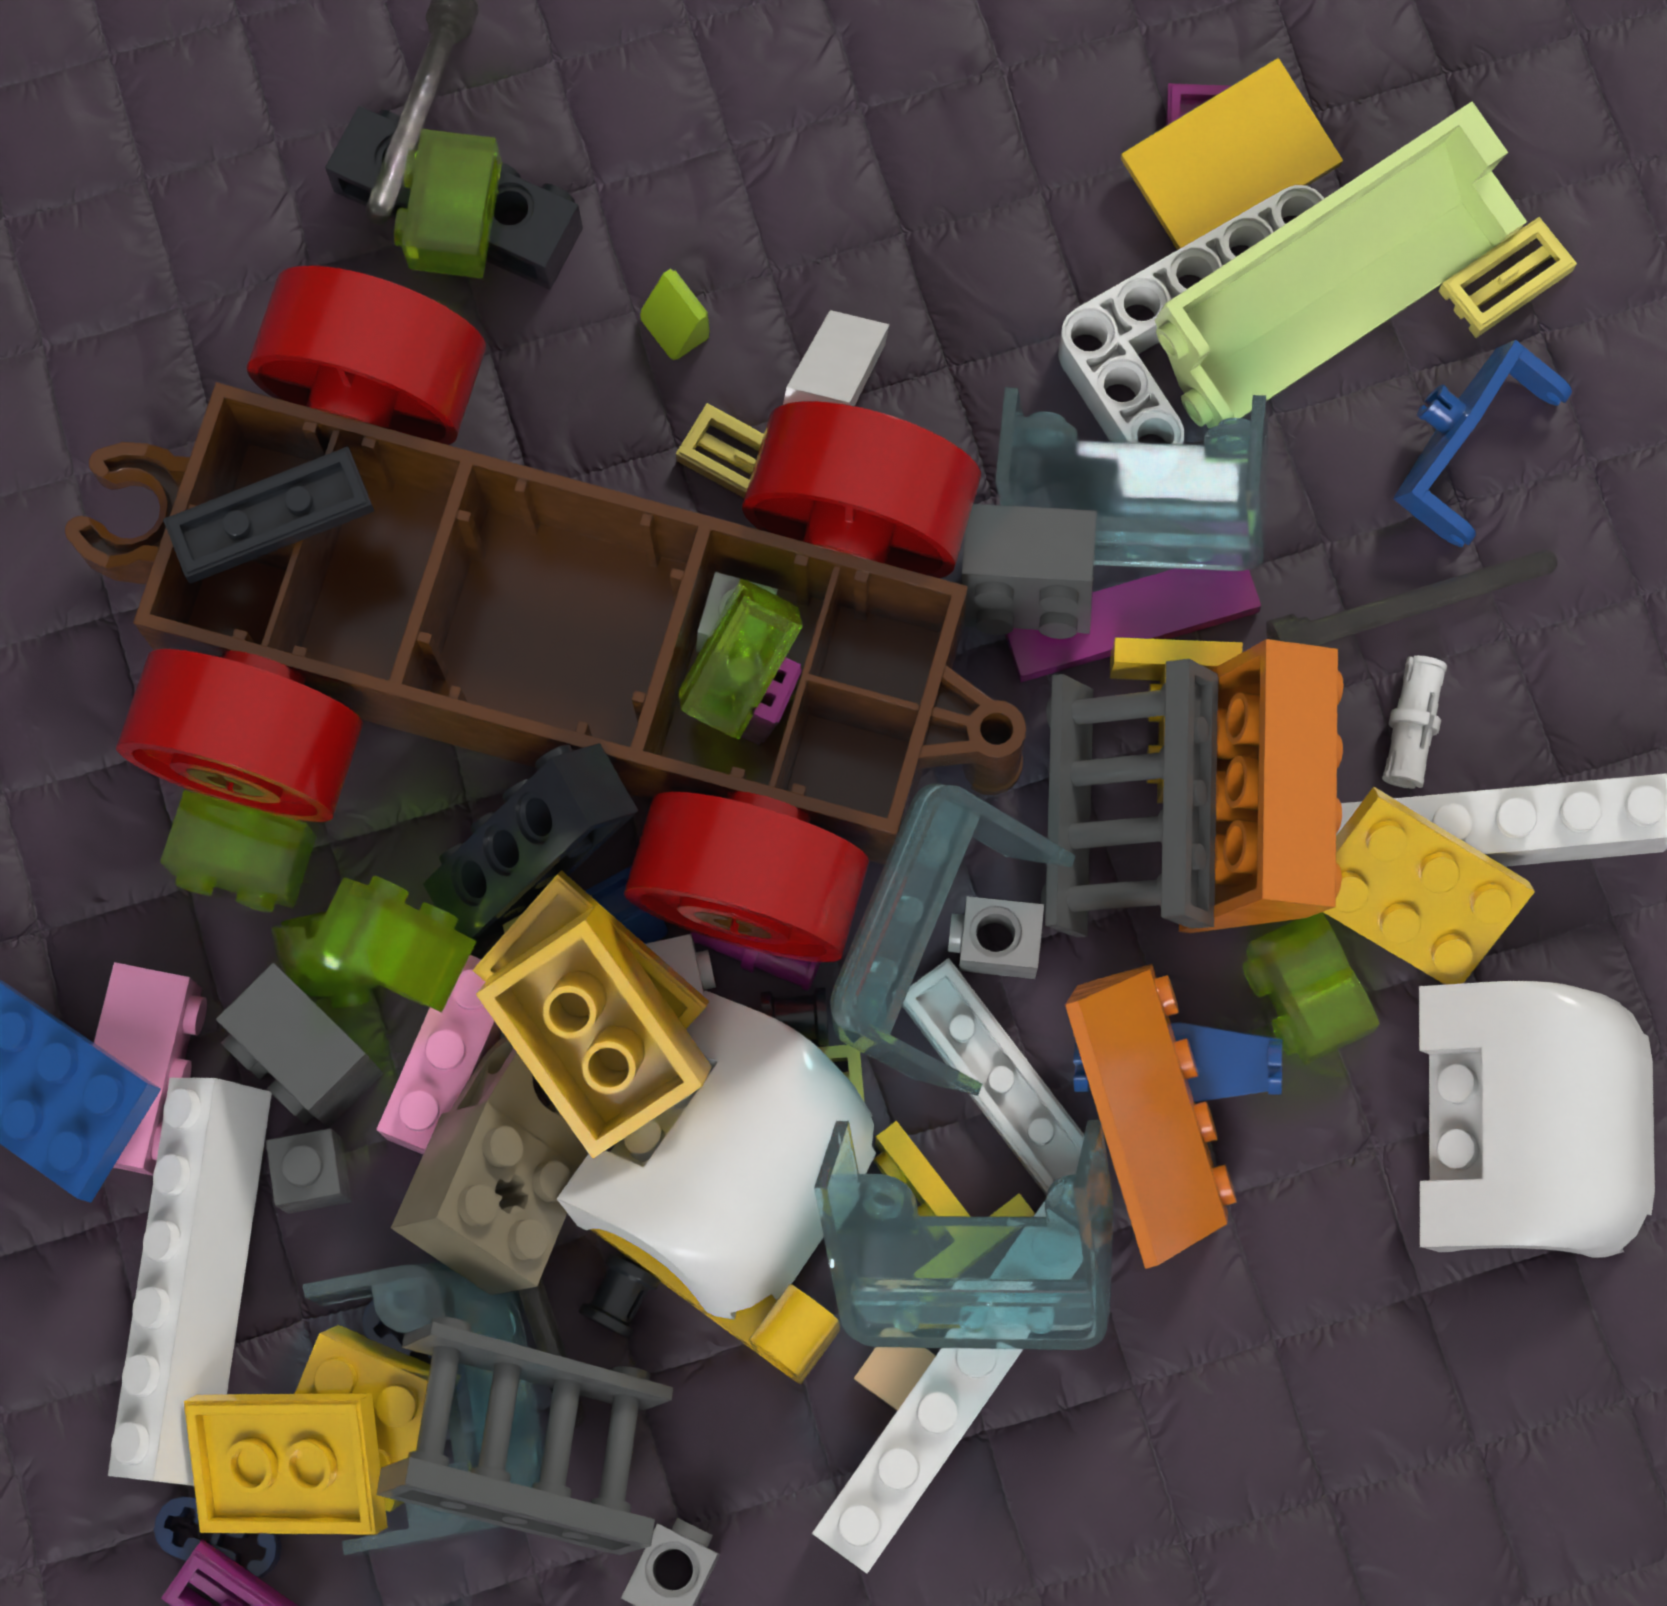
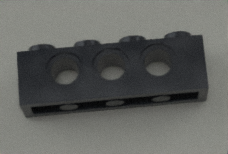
M358 106L325 166L335 193L551 290L583 230L579 206L575 203V199L565 190L548 183L539 187L521 179L520 174L508 164L496 159H489L485 163L467 155L466 150L456 141L440 134H435L433 138L416 132L412 130V126L405 119L387 110H380L376 114ZM409 161L417 164L416 168L409 174L397 176L390 173L391 169L398 163ZM456 186H466L472 189L469 195L461 200H448L444 198L445 193ZM511 210H519L527 214L520 223L515 225H504L498 222L504 213Z
M600 743L574 751L570 745H562L541 756L535 762L538 771L531 778L525 779L509 788L502 795L505 803L498 810L484 815L471 825L470 829L473 835L467 841L451 847L439 857L442 865L423 885L459 950L504 935L502 925L523 914L561 870L569 876L638 812L637 807Z

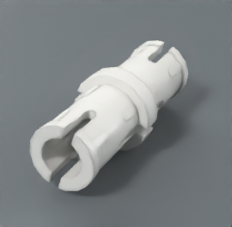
M1419 655L1414 656V658L1409 656L1406 659L1401 696L1397 708L1392 709L1388 724L1393 728L1389 755L1382 777L1385 782L1391 785L1415 789V787L1422 788L1424 784L1429 746L1431 745L1432 736L1437 735L1440 729L1441 719L1436 715L1441 686L1443 685L1447 665L1443 661Z

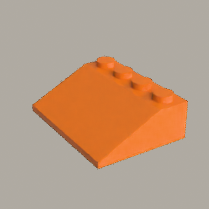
M1265 639L1211 669V671L1218 674L1214 927L1190 929L1179 924V932L1196 933L1304 919L1336 907V897L1339 894L1342 882L1341 868L1336 862V834L1342 821V805L1337 798V769L1343 755L1342 739L1337 734V706L1341 701L1344 686L1342 674L1338 671V649Z
M1148 964L1077 985L1065 1004L1145 1269L1160 1265L1225 1226L1228 1222L1226 1205L1237 1203L1226 1164L1214 1167L1207 1142L1217 1140V1133L1206 1101L1195 1104L1188 1083V1079L1198 1076L1189 1041L1187 1038L1179 1041L1175 1040L1169 1016L1179 1013L1171 981L1168 975L1157 978L1153 964Z

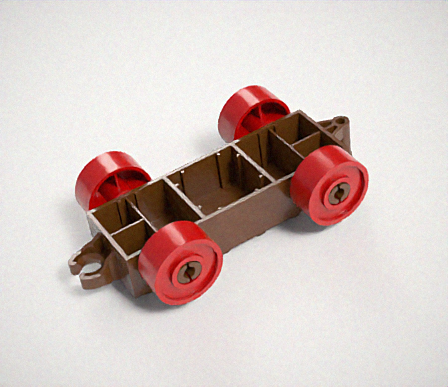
M295 266L283 270L276 279L247 364V373L251 380L269 396L216 382L190 457L174 456L168 449L147 443L120 442L97 449L91 454L88 463L90 470L103 487L110 490H118L129 486L144 487L154 492L160 504L159 518L153 528L144 535L135 538H120L110 533L102 523L87 516L73 517L65 526L67 539L91 569L116 581L146 584L133 624L152 647L153 651L149 652L116 750L123 758L135 766L196 793L232 805L283 818L310 822L330 821L334 817L363 728L362 720L535 768V762L541 756L559 746L570 745L574 751L600 743L627 792L652 800L624 891V896L629 902L641 910L675 926L734 946L796 960L834 962L842 958L869 862L873 861L895 868L923 768L963 764L962 768L966 779L972 785L971 789L982 795H998L1007 792L1017 783L1022 773V752L1026 736V723L1022 713L1014 705L1006 701L992 700L952 670L964 628L968 586L940 578L946 577L954 571L981 479V471L976 462L952 442L925 428L897 417L861 407L821 401L792 402L776 407L769 416L742 504L745 517L757 529L450 446L457 440L486 351V343L475 327L460 315L435 300L390 281L334 267ZM349 447L374 512L189 584L163 519L342 448ZM715 572L778 589L773 616L757 669L696 652L698 629ZM782 655L801 664L800 669L803 670L779 723L767 740L757 745L739 737L745 722L751 715L749 712L761 692L759 690L764 679L779 656Z

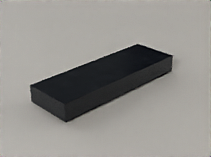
M345 447L167 517L163 521L184 575L189 584H192L372 513L374 508L349 447Z

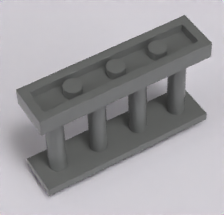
M1191 659L1166 661V683L1163 684L1161 690L1093 698L1094 689L1064 674L1052 675V693L1046 707L1047 722L1050 727L1047 874L1046 883L1041 892V904H1044L1045 926L1074 937H1087L1088 911L1160 905L1162 918L1190 929L1214 927L1218 674ZM1164 715V746L1159 753L1092 760L1093 723ZM1159 778L1164 780L1163 809L1158 816L1090 822L1091 785ZM1161 841L1162 873L1159 874L1157 879L1089 885L1090 848Z
M451 1317L433 1318L431 1323L404 1334L402 1348L432 1356L416 1451L409 1452L406 1459L381 1468L376 1495L616 1555L626 1554L651 1546L655 1519L631 1513V1504L625 1502L638 1411L641 1412L671 1401L673 1387L649 1381L650 1373L639 1368L618 1366L608 1370L471 1332L472 1325L470 1323ZM459 1363L493 1372L478 1467L471 1468L470 1472L448 1467L450 1459L443 1455ZM519 1380L553 1388L539 1483H533L531 1488L511 1483V1474L505 1471ZM579 1395L612 1404L599 1498L592 1499L591 1503L571 1498L572 1490L566 1487Z

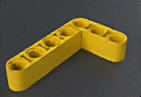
M590 1229L799 1384H802L840 1331L839 1320L832 1313L791 1284L788 1285L777 1300L771 1294L754 1306L737 1311L735 1320L716 1317L706 1312L685 1284L654 1257L613 1233L601 1229Z

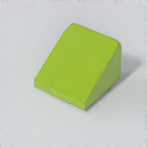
M670 268L662 274L641 309L640 318L668 357L672 360H677L710 338L708 312L676 270L672 271Z

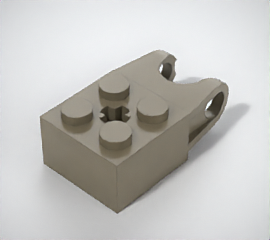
M506 1036L496 1042L482 1058L451 1110L441 1114L391 1226V1229L490 1295L537 1287L567 1215L566 1210L559 1203L557 1197L589 1154L553 1102L547 1107L540 1102L534 1090L533 1074Z

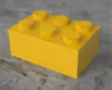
M598 904L491 975L476 993V996L592 1159L701 1088L712 1067Z

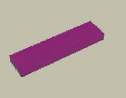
M1239 549L1093 592L1090 634L1077 633L1070 638L1057 639L1044 636L1039 630L1013 628V631L1005 634L1021 683L1110 657L1115 637L1168 640L1259 613L1261 603L1243 551Z

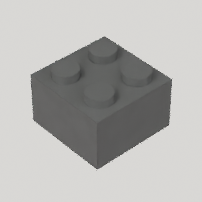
M973 504L965 531L962 585L968 586L964 627H976L979 631L991 635L1008 634L1013 631V628L1039 630L1044 636L1057 639L1070 638L1077 633L1090 634L1097 511Z
M274 963L216 1018L230 1033L221 1044L258 1079L261 1080L269 1072L276 1080L267 1089L305 1125L315 1116L329 1129L384 1074L369 1056Z

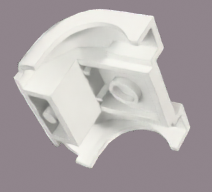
M1497 981L1419 986V1051L1429 1054L1430 1181H1420V1247L1437 1252L1486 1248L1545 1249L1572 1252L1592 1258L1608 1257L1624 1252L1623 1247L1637 1236L1647 1214L1652 1215L1655 1193L1653 1061L1649 1038L1641 1030L1634 1015L1623 1007L1620 1002L1601 993L1559 983Z
M704 991L702 995L710 1002L686 1029L712 1066L704 1085L616 1143L611 1152L605 1150L593 1159L588 1154L559 1194L557 1200L578 1227L585 1230L593 1228L605 1230L636 1245L675 1274L692 1292L706 1312L716 1317L735 1320L737 1311L750 1308L771 1294L777 1300L788 1285L792 1284L866 1175L876 1154L872 1147L874 1123L871 1118L873 1115L855 1086L823 1051L810 1040L771 1016L711 992Z

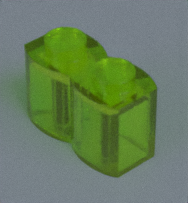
M1322 912L1308 918L1297 919L1249 943L1246 950L1249 960L1242 963L1243 971L1256 996L1261 998L1267 995L1274 1005L1279 1017L1272 1020V1026L1276 1037L1283 1039V1050L1287 1055L1290 1056L1297 1052L1303 1064L1306 1065L1374 1033L1380 1023L1372 1004L1355 973L1349 966L1344 951Z

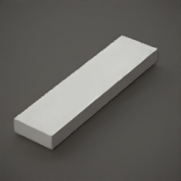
M830 310L787 385L783 404L800 401H821L855 406L886 344L890 324Z
M949 958L897 996L899 1003L1053 1205L1105 1167V1161Z

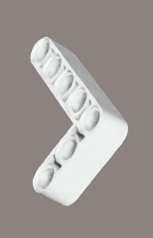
M1294 185L1285 188L1079 306L1067 315L1062 325L1058 358L1061 366L1127 468L1134 475L1145 480H1157L1166 477L1174 470L1184 441V428L1180 418L1138 356L1139 353L1159 343L1156 334L1155 318L1163 306L1187 290L1179 283L1178 278L1184 275H1195L1203 279L1236 257L1230 248L1237 245L1252 247L1284 226L1285 223L1282 218L1290 215L1299 216L1322 201L1324 197L1317 190L1306 185ZM1135 304L1144 305L1154 312L1155 317L1147 321H1137L1131 318L1125 309ZM1083 334L1097 337L1103 346L1095 351H1084L1079 349L1072 340ZM1115 384H1123L1130 387L1136 397L1127 402H1117L1106 394L1105 389ZM1148 434L1158 435L1168 443L1169 448L1161 453H1151L1141 447L1138 439Z

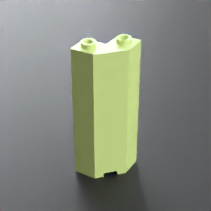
M1473 102L1459 109L1163 306L1155 318L1156 334L1168 355L1177 382L1184 392L1181 395L1182 404L1188 415L1198 426L1202 427L1206 424L1214 436L1442 285L1443 282L1517 233L1527 222L1492 172L1507 155L1508 151Z

